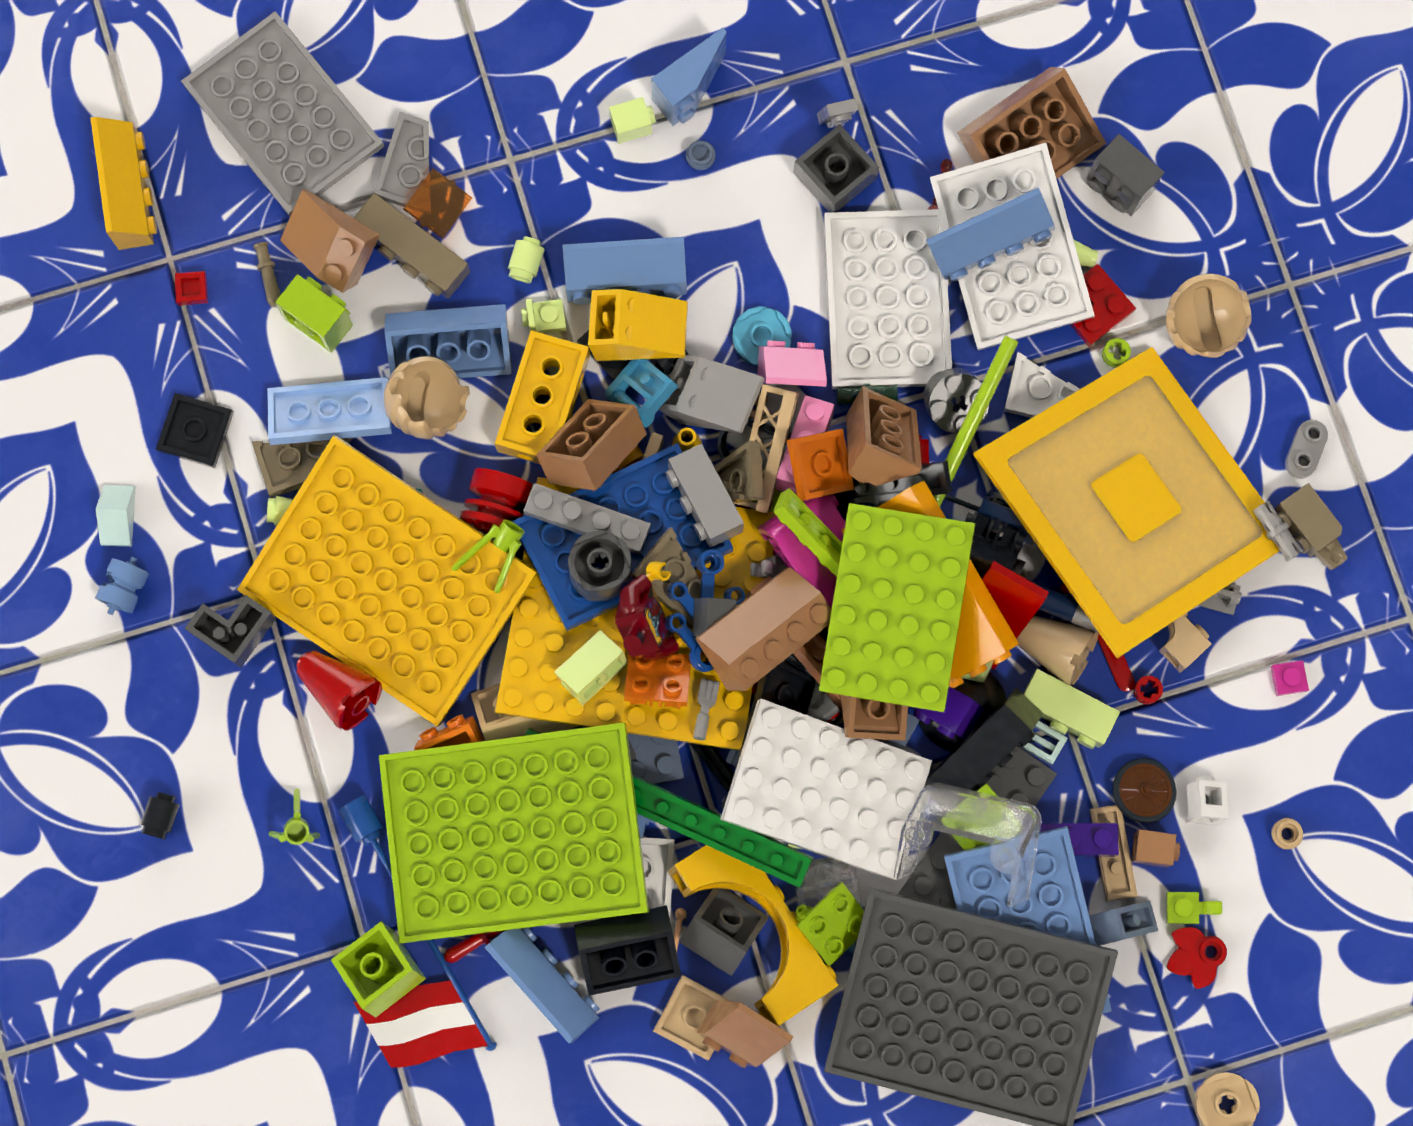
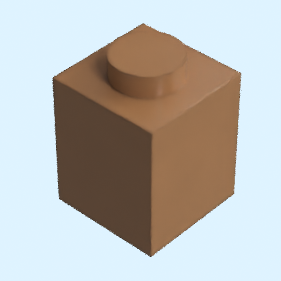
M1140 829L1135 831L1131 863L1166 868L1173 866L1174 861H1178L1180 855V843L1176 842L1177 834Z

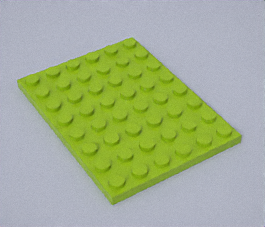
M625 722L379 755L399 944L649 912L627 725Z

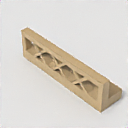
M765 384L762 385L749 440L754 442L757 440L760 443V451L763 450L768 458L766 469L762 471V475H764V499L758 500V502L746 501L734 504L756 509L755 511L763 513L770 512L776 490V477L784 457L798 400V392ZM768 392L783 395L781 408L773 415H771L765 405ZM764 410L768 418L761 421ZM776 416H778L777 423L774 420ZM770 420L775 428L773 440L764 445L758 435V431L761 425ZM771 445V449H770V453H769L766 448Z

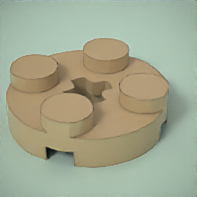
M1221 1072L1206 1078L1196 1089L1194 1108L1197 1118L1203 1126H1252L1256 1115L1259 1113L1260 1101L1256 1089L1249 1081L1233 1073ZM1225 1095L1227 1099L1235 1101V1105L1231 1106L1232 1112L1229 1114L1224 1109L1220 1110L1219 1104L1222 1102L1221 1098Z

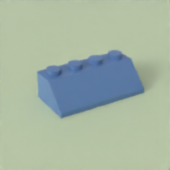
M1038 187L930 237L926 241L944 280L951 278L952 282L966 277L968 275L967 270L979 266L980 269L994 264L996 262L995 257L1006 253L1007 256H1011L1024 249L1023 244L1032 240L1035 243H1039L1052 236L1051 231L1055 230V225Z
M684 237L562 245L568 303L573 302L578 305L590 303L592 290L624 289L673 299L681 295H687Z
M506 304L385 314L384 333L390 375L401 363L422 356L443 360L455 371L458 379L512 374Z
M528 927L505 930L484 948L565 1040L572 1044L599 1019L596 1012L600 1008L588 995L582 998L576 992L575 988L579 986L578 983L567 971L561 975L554 967L558 962L547 948L542 951L537 948L533 943L537 937Z

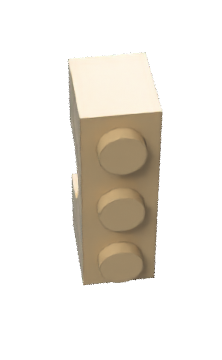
M1187 613L1167 625L1170 632L1169 640L1159 650L1179 673L1185 670L1212 644L1208 640V633L1200 625L1196 624L1194 626L1187 619Z

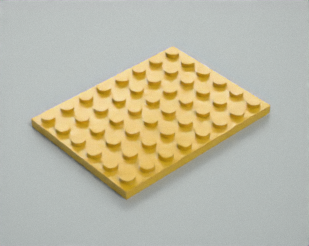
M333 436L237 590L272 612L274 616L344 664L375 677L382 684V689L438 727L448 715L538 572L515 556L500 593H496L494 590L509 552H504L497 548L492 540L484 545L457 571H452V566L485 535L338 436Z

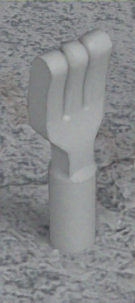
M701 678L697 699L701 710L697 714L693 738L696 740L704 741L706 739L710 719L708 713L709 709L716 704L720 685L719 681L713 682V680L707 681V679Z

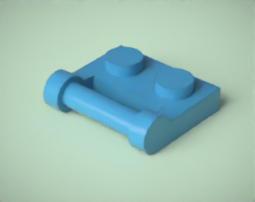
M646 359L631 360L606 390V397L611 402L635 405L643 426L646 428L653 423L654 414L677 389L678 385ZM629 385L647 399L642 406L625 394V390Z

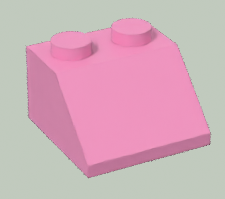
M767 341V347L759 346L757 375L765 378L763 383L826 387L827 378L823 350L815 349V343L797 342V348H785L784 341Z

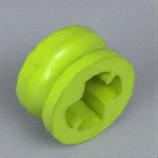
M1121 338L1111 339L1103 348V361L1108 366L1117 368L1127 362L1131 354V348ZM1115 346L1119 347V352L1124 354V357L1120 355L1118 360L1113 359V353L1109 352V349L1112 351Z

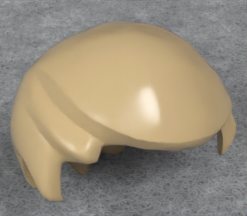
M1201 274L1185 281L1172 294L1166 311V328L1174 345L1179 349H1184L1191 356L1200 355L1207 358H1217L1224 355L1225 352L1234 350L1238 343L1245 339L1247 329L1252 321L1247 292L1240 290L1238 284L1232 279L1219 274Z
M430 356L416 357L401 363L392 372L384 389V407L389 420L395 427L405 434L419 439L430 440L434 436L443 437L448 431H454L457 424L464 419L467 413L465 404L467 397L470 395L469 386L459 385V379L455 371L443 360Z

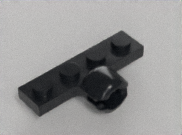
M948 461L922 463V469L919 474L878 486L868 482H859L852 477L854 489L835 493L834 496L838 500L839 506L849 505V503L869 502L873 503L875 507H879L904 490L922 481H925L932 495L948 494L953 491Z

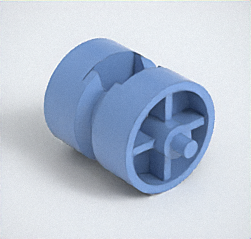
M131 557L129 562L112 558L106 571L109 582L102 583L97 591L95 599L107 604V607H109L107 613L113 615L115 610L132 614L138 602V596L135 591L136 589H142L147 581L149 573L135 565L137 559Z

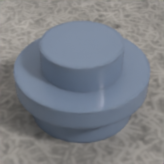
M706 141L693 142L687 148L686 160L693 169L706 170L715 161V150Z

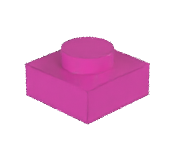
M1303 660L1271 666L1276 697L1309 691Z

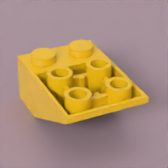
M624 289L592 290L588 346L595 360L685 358L688 302Z

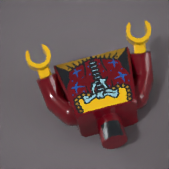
M650 562L646 568V575H639L620 592L615 623L622 636L623 645L632 657L641 655L644 659L657 661L678 652L679 647L689 648L678 634H676V638H673L674 633L667 630L665 626L667 617L651 583L653 580L667 581L670 578L671 571H660L666 562Z

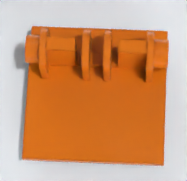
M673 653L657 661L644 659L641 655L632 657L629 654L624 701H630V705H646V702L649 701L650 707H652L654 701L659 702L658 707L662 708V702H665L666 707H677V709H681V706L687 707L691 669L689 654Z

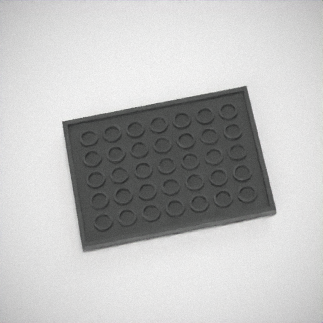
M870 887L824 1072L1032 1126H1073L1118 951Z

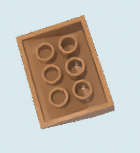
M1049 67L957 132L975 164L1046 143L1056 179L1106 144L1066 69Z

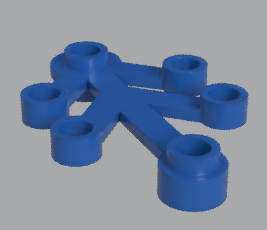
M711 549L701 552L696 560L697 568L702 573L700 598H714L715 574L719 573L724 567L722 554L717 550ZM706 557L711 561L709 568H706L704 564ZM683 582L671 583L667 587L668 598L672 601H678L693 619L694 599L688 593L687 586ZM676 586H678L681 590V594L679 597L675 596L674 594V588ZM740 587L726 589L724 599H732L731 593L735 591L738 595L736 605L745 600V593ZM680 613L668 615L665 620V626L668 631L676 632L690 648L689 660L691 665L700 672L713 670L714 668L707 657L704 662L701 661L700 653L703 650L695 639L697 636H693V632L686 625L685 616ZM675 617L679 620L678 628H675L672 624Z

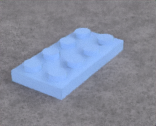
M388 377L267 388L268 440L270 445L331 440L333 436L343 439L392 434L391 421L384 407V389L389 380Z

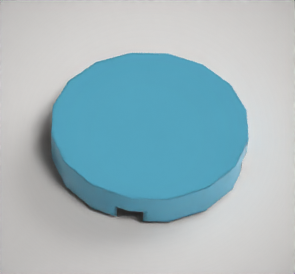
M758 306L748 309L738 317L733 327L732 342L736 353L742 360L753 366H758L759 346L767 347V341H784L785 348H790L792 331L788 320L782 313L775 309L772 310L767 307Z

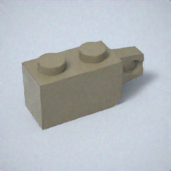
M1309 483L1274 508L1284 523L1287 522L1290 526L1288 530L1303 550V554L1307 553L1309 557L1315 555L1331 571L1348 559L1337 539L1342 533V525Z

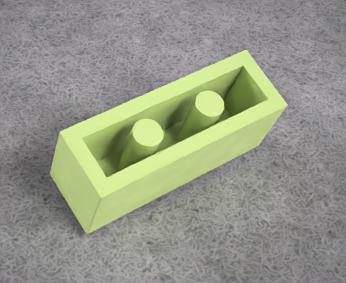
M1039 669L1033 673L1023 692L1043 712L1041 718L1050 722V728L1064 735L1069 732L1077 736V742L1090 749H1094L1095 746L1100 748L1105 744L1120 714V711Z

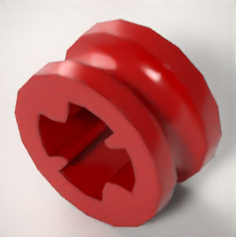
M1154 676L1142 677L1135 683L1133 688V694L1137 701L1146 705L1155 703L1161 698L1163 693L1161 681ZM1148 682L1153 684L1152 689H1156V694H1151L1149 698L1144 697L1143 694L1145 692L1141 693L1140 687H1144Z

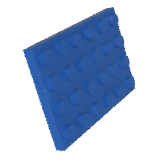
M678 443L611 474L596 491L580 489L569 494L570 496L651 523V528L641 554L630 552L632 572L670 527L676 533V539L683 551H686L692 561L690 563L695 570L698 569L696 564L697 557L705 550H717L722 556L733 552V546L729 539L709 548L706 540L700 541L693 527V524L696 523L691 513L687 515L682 508L679 500L682 495L678 487L672 488L665 472L668 471V459L682 453ZM527 515L512 521L524 531L520 541L534 569L538 572L537 575L566 632L618 607L620 595L607 601H588L573 587L569 576L568 558L574 543L582 536L581 534ZM707 557L704 560L705 565L711 562ZM600 562L595 564V567H598L599 570L605 568Z

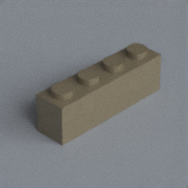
M375 193L354 217L357 221L380 234L376 245L379 247L378 252L389 261L397 260L403 265L401 269L413 279L418 276L426 282L424 286L437 297L442 294L449 299L470 273L469 265L466 261Z

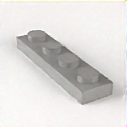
M536 483L532 487L523 510L524 515L581 535L597 530L606 531L621 538L628 546L630 552L639 555L651 528V523Z

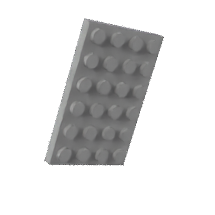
M276 11L181 80L186 90L289 217L303 189L316 196H320L385 147L382 140Z

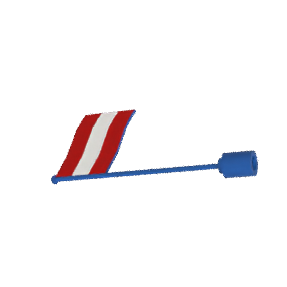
M363 795L340 808L338 812L356 843L363 841L365 846L370 843L372 844L392 879L391 865L377 842V839L381 837L379 831L384 827L366 796ZM434 939L427 940L448 976L449 981L418 985L377 1017L364 1011L358 1002H354L391 1068L418 1065L454 1051L486 1047L485 1049L488 1051L496 1049L497 1043L492 1042Z

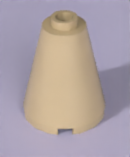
M1034 615L1017 638L1020 648L1062 682L1071 686V684L1074 685L1084 671L1088 663L1086 659L1089 652H1093L1099 632H1093L1079 625Z

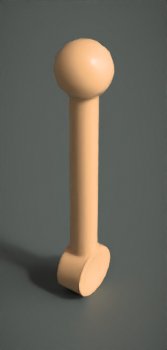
M678 908L675 911L677 919L674 931L676 951L678 949L682 922L687 916V912L683 908Z

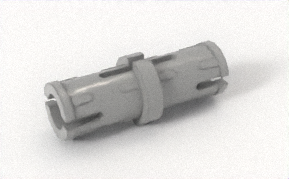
M1269 500L1252 511L1268 533L1266 535L1267 538L1273 540L1286 562L1303 552L1288 530L1290 526L1287 522L1284 523Z

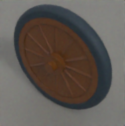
M1147 758L1131 760L1119 769L1114 778L1113 796L1116 805L1125 816L1136 822L1153 823L1163 819L1172 810L1176 801L1177 790L1173 776L1165 766L1155 760Z

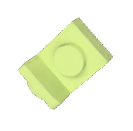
M532 298L526 299L527 308L521 309L523 327L529 326L530 331L543 334L567 331L562 299L532 303Z

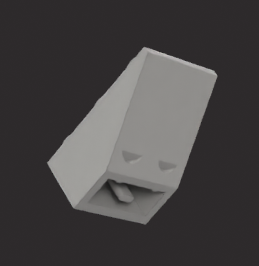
M685 355V358H678L670 376V379L678 387L659 410L679 424L742 434L765 378L703 357Z

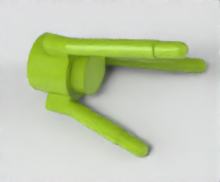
M506 519L503 520L500 526L493 524L489 532L452 566V571H457L492 538H495L493 544L500 550L509 552L494 590L496 593H500L515 554L521 546L520 540L524 535L523 529Z
M296 788L293 795V817L285 823L284 832L270 831L269 836L279 839L280 842L287 840L294 845H300L306 841L312 843L320 837V833H310L307 821L301 818L300 790Z

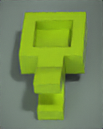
M1166 892V924H1199V915L1222 914V901L1199 902V892Z

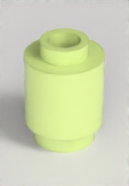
M526 236L523 237V240H516L508 265L510 270L509 277L524 283H531L533 277L537 276L545 250L540 246L541 242L539 240Z

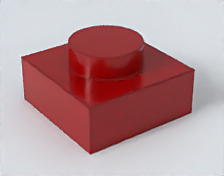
M205 271L175 273L176 303L178 306L208 303L207 274Z

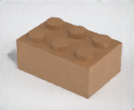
M588 399L538 452L537 457L549 484L596 491L612 472L620 466V463L629 453L637 447L638 443L647 433L635 405Z

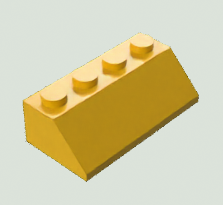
M91 117L106 233L118 250L154 245L153 234H157L155 217L150 216L149 206H153V196L151 189L146 188L145 178L149 177V168L147 161L142 160L141 150L146 148L144 135L142 132L137 131L133 122Z

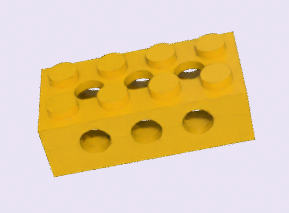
M530 331L496 437L495 447L497 452L540 464L537 457L538 452L572 416L590 358L588 346L536 331ZM550 367L559 369V372L552 376L544 373ZM541 395L550 397V400L545 404H539L535 401ZM533 423L542 426L537 432L532 433L526 430Z

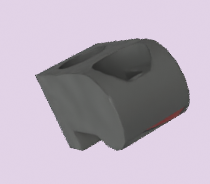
M827 693L807 709L813 718L832 725L839 726L844 722L843 711Z

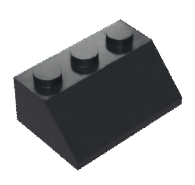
M667 905L651 908L647 913L608 917L574 925L579 956L589 996L681 977Z

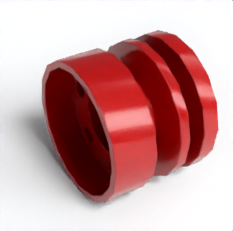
M486 468L474 469L469 490L479 496L480 499H465L464 506L469 510L461 511L459 519L477 531L487 534L493 524L500 526L505 519L514 521L524 516L515 508H525L533 484L497 470Z

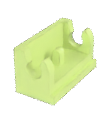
M599 630L555 671V675L562 681L563 687L583 706L616 676L628 662L624 652Z

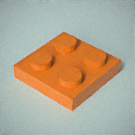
M843 428L787 440L796 492L802 501L854 489L852 475L849 474L848 453Z

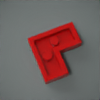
M1096 264L1083 275L1095 317L1070 324L1088 347H1091L1136 310L1132 302L1099 264Z

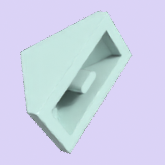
M104 485L96 506L101 546L132 547L135 486Z

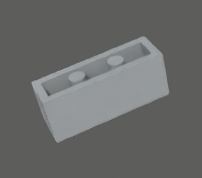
M702 444L668 459V471L665 472L672 488L678 487L682 495L679 500L687 515L691 513L696 523L693 524V527L700 541L706 540L709 548L743 532L744 522Z

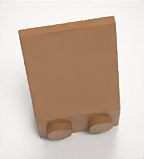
M303 189L280 241L317 278L343 293L358 284L380 234L308 190Z
M841 695L845 737L906 740L908 706Z
M722 1000L714 1002L697 1031L699 1035L704 1037L703 1044L716 1052H719L720 1049L725 1050L731 1054L729 1060L744 1069L747 1065L758 1067L790 1043L794 1037L741 1002Z

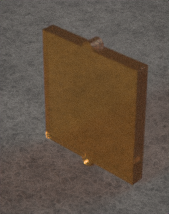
M432 168L403 210L418 220L421 227L426 226L443 239L472 197L456 186L454 180H448Z

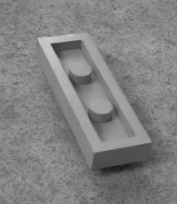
M856 98L827 104L817 113L819 125L827 123L828 128L837 127L839 124L841 126L845 125V123L849 122L848 120L852 119V115L859 110Z

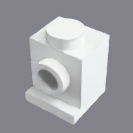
M1200 776L1195 778L1194 782L1187 785L1188 816H1186V823L1215 825L1229 818L1227 782L1214 781L1212 776Z

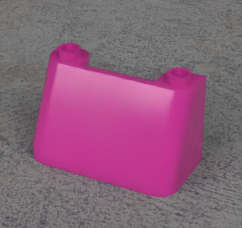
M834 494L804 500V504L843 543L844 535L841 529L845 528L846 522L836 508L839 506V502ZM777 515L757 528L765 541H770L775 548L773 550L776 555L781 557L787 567H791L819 590L832 610L837 577L820 563L818 557L799 541L798 537L787 525L780 522ZM829 625L825 627L823 630L828 632Z

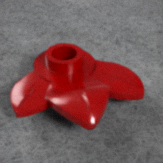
M1185 927L1173 931L1171 936L1179 948L1170 956L1167 970L1177 975H1191L1195 989L1210 985L1216 978L1217 966L1221 965L1227 956V948L1224 942L1215 936H1205L1197 928ZM1208 946L1214 947L1216 951L1213 958H1209L1205 953V949Z

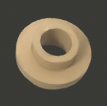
M1281 819L1272 827V840L1279 848L1293 849L1303 839L1302 827L1293 819ZM1284 828L1291 831V838L1289 840L1282 837V830Z

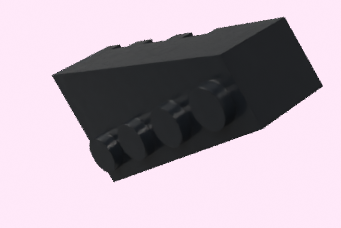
M1017 687L1008 695L1009 697L1001 708L997 706L983 721L979 729L975 728L968 735L967 739L960 744L961 747L959 749L955 748L927 776L924 790L946 812H949L954 806H960L972 796L969 791L976 785L979 788L983 787L993 776L990 771L996 765L1000 768L1004 767L1014 756L1011 751L1018 744L1023 748L1036 735L1033 729L1043 712Z

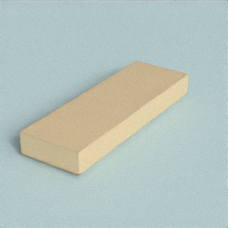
M1117 805L1090 809L1091 823H1118L1119 855L1116 857H1098L1106 902L1138 897L1122 812Z

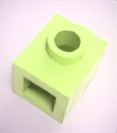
M643 97L609 107L610 120L618 144L652 134V124L656 123L652 106L646 107Z

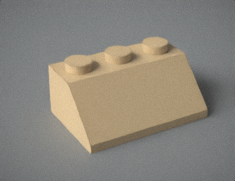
M500 683L471 693L485 741L525 736L529 728L541 733H549L578 727L577 725L495 713Z

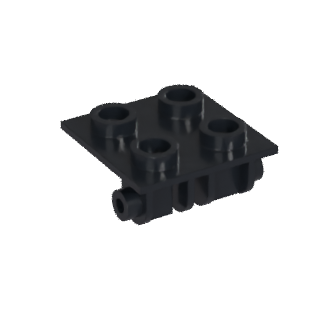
M968 512L965 522L976 523L970 559L984 562L989 567L995 561L1012 570L1026 535L1021 533L1022 530L1007 525L1001 537L1000 534L1004 526L1003 522H1001L996 534L991 533L995 519H992L986 532L985 529L989 517L978 512L974 514Z

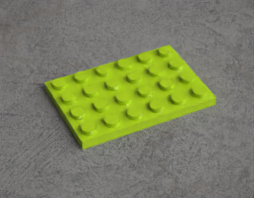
M849 503L819 691L945 712L976 523Z

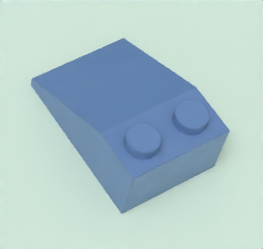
M721 28L651 78L652 101L672 126L679 122L685 123L694 116L695 110H697L726 54L727 32L724 28Z

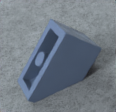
M1150 900L1089 916L1095 943L1099 946L1159 931Z

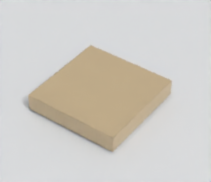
M682 975L653 1032L709 1061L714 1050L702 1043L704 1037L699 1035L697 1031L716 1000H731Z

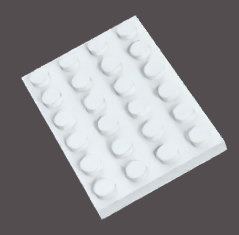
M1046 143L930 177L945 231L1038 187L1055 225V230L1051 231L1052 236L1039 243H1035L1034 240L1023 244L1024 249L1011 256H1007L1006 253L995 257L996 262L983 269H980L979 266L967 270L968 275L958 280L978 351L1000 345L1004 336L1017 340L1095 317Z
M939 209L825 213L824 226L832 389H860L862 386L865 388L924 387L935 373L952 369L948 280H944L926 239L945 231Z
M759 699L720 820L879 876L897 880L932 760L874 739L845 737L844 729Z

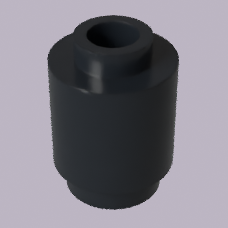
M157 792L156 797L149 796L141 821V825H143L142 834L166 840L167 834L172 831L180 805L174 803L175 796Z

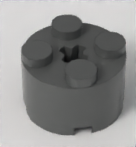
M952 368L935 373L927 382L923 393L928 415L944 431L958 434L982 383L971 372L962 368ZM953 397L961 399L959 404H953L951 400ZM988 405V407H987V409H986V412H985V414H984V416H983V418H982L980 424L983 422V420L985 419V417H986V415H987V413H988L989 405Z
M601 530L591 531L579 537L574 543L568 558L569 576L573 587L588 601H607L620 595L621 590L630 583L632 572L631 554L626 543L618 536ZM600 562L605 568L599 570L598 567H595V564Z

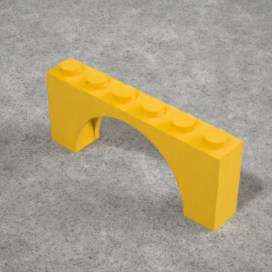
M707 845L681 860L668 871L684 898L706 889H729L750 897L771 917L780 939L781 959L773 984L766 994L753 1004L761 1016L780 1026L839 986L836 982L837 977L831 966L824 964L817 951L796 926L798 923L796 919L797 914L789 910L784 902L783 892L777 885L772 884L766 872Z

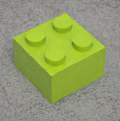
M297 274L276 300L275 304L287 322L332 353L353 326L349 317L350 312L345 308L346 303L334 294L330 297L321 291L323 287L309 276L305 280Z
M382 921L331 959L360 1007L374 1017L379 1016L426 979L404 944H399V937L396 932Z

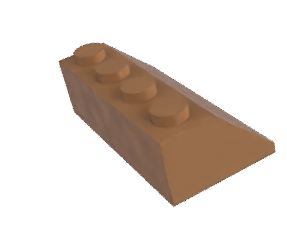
M862 386L846 414L849 474L859 482H868L875 486L919 474L922 465L917 411Z
M787 567L695 639L727 691H746L830 624L832 610L819 590L791 567Z

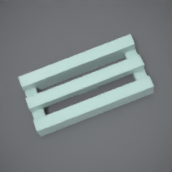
M1038 721L1035 728L1057 740V745L1055 746L1036 734L1032 740L1052 751L1051 755L1030 743L1025 745L1023 749L1046 763L1053 765L1068 738Z

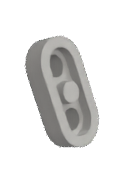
M1307 420L1296 430L1285 460L1286 470L1292 477L1304 479L1316 470L1328 439V431L1323 423L1317 420ZM1308 431H1316L1317 439L1311 438ZM1304 457L1307 460V466L1300 465L1298 458Z

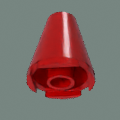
M318 651L306 652L297 661L296 673L339 729L342 728L344 731H349L359 725L369 715L365 710L370 703L376 705L380 698L382 684L375 677Z

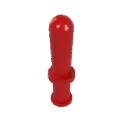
M503 931L474 934L448 948L444 953V959L448 963H455L482 944L486 943L488 945L491 942L490 939Z

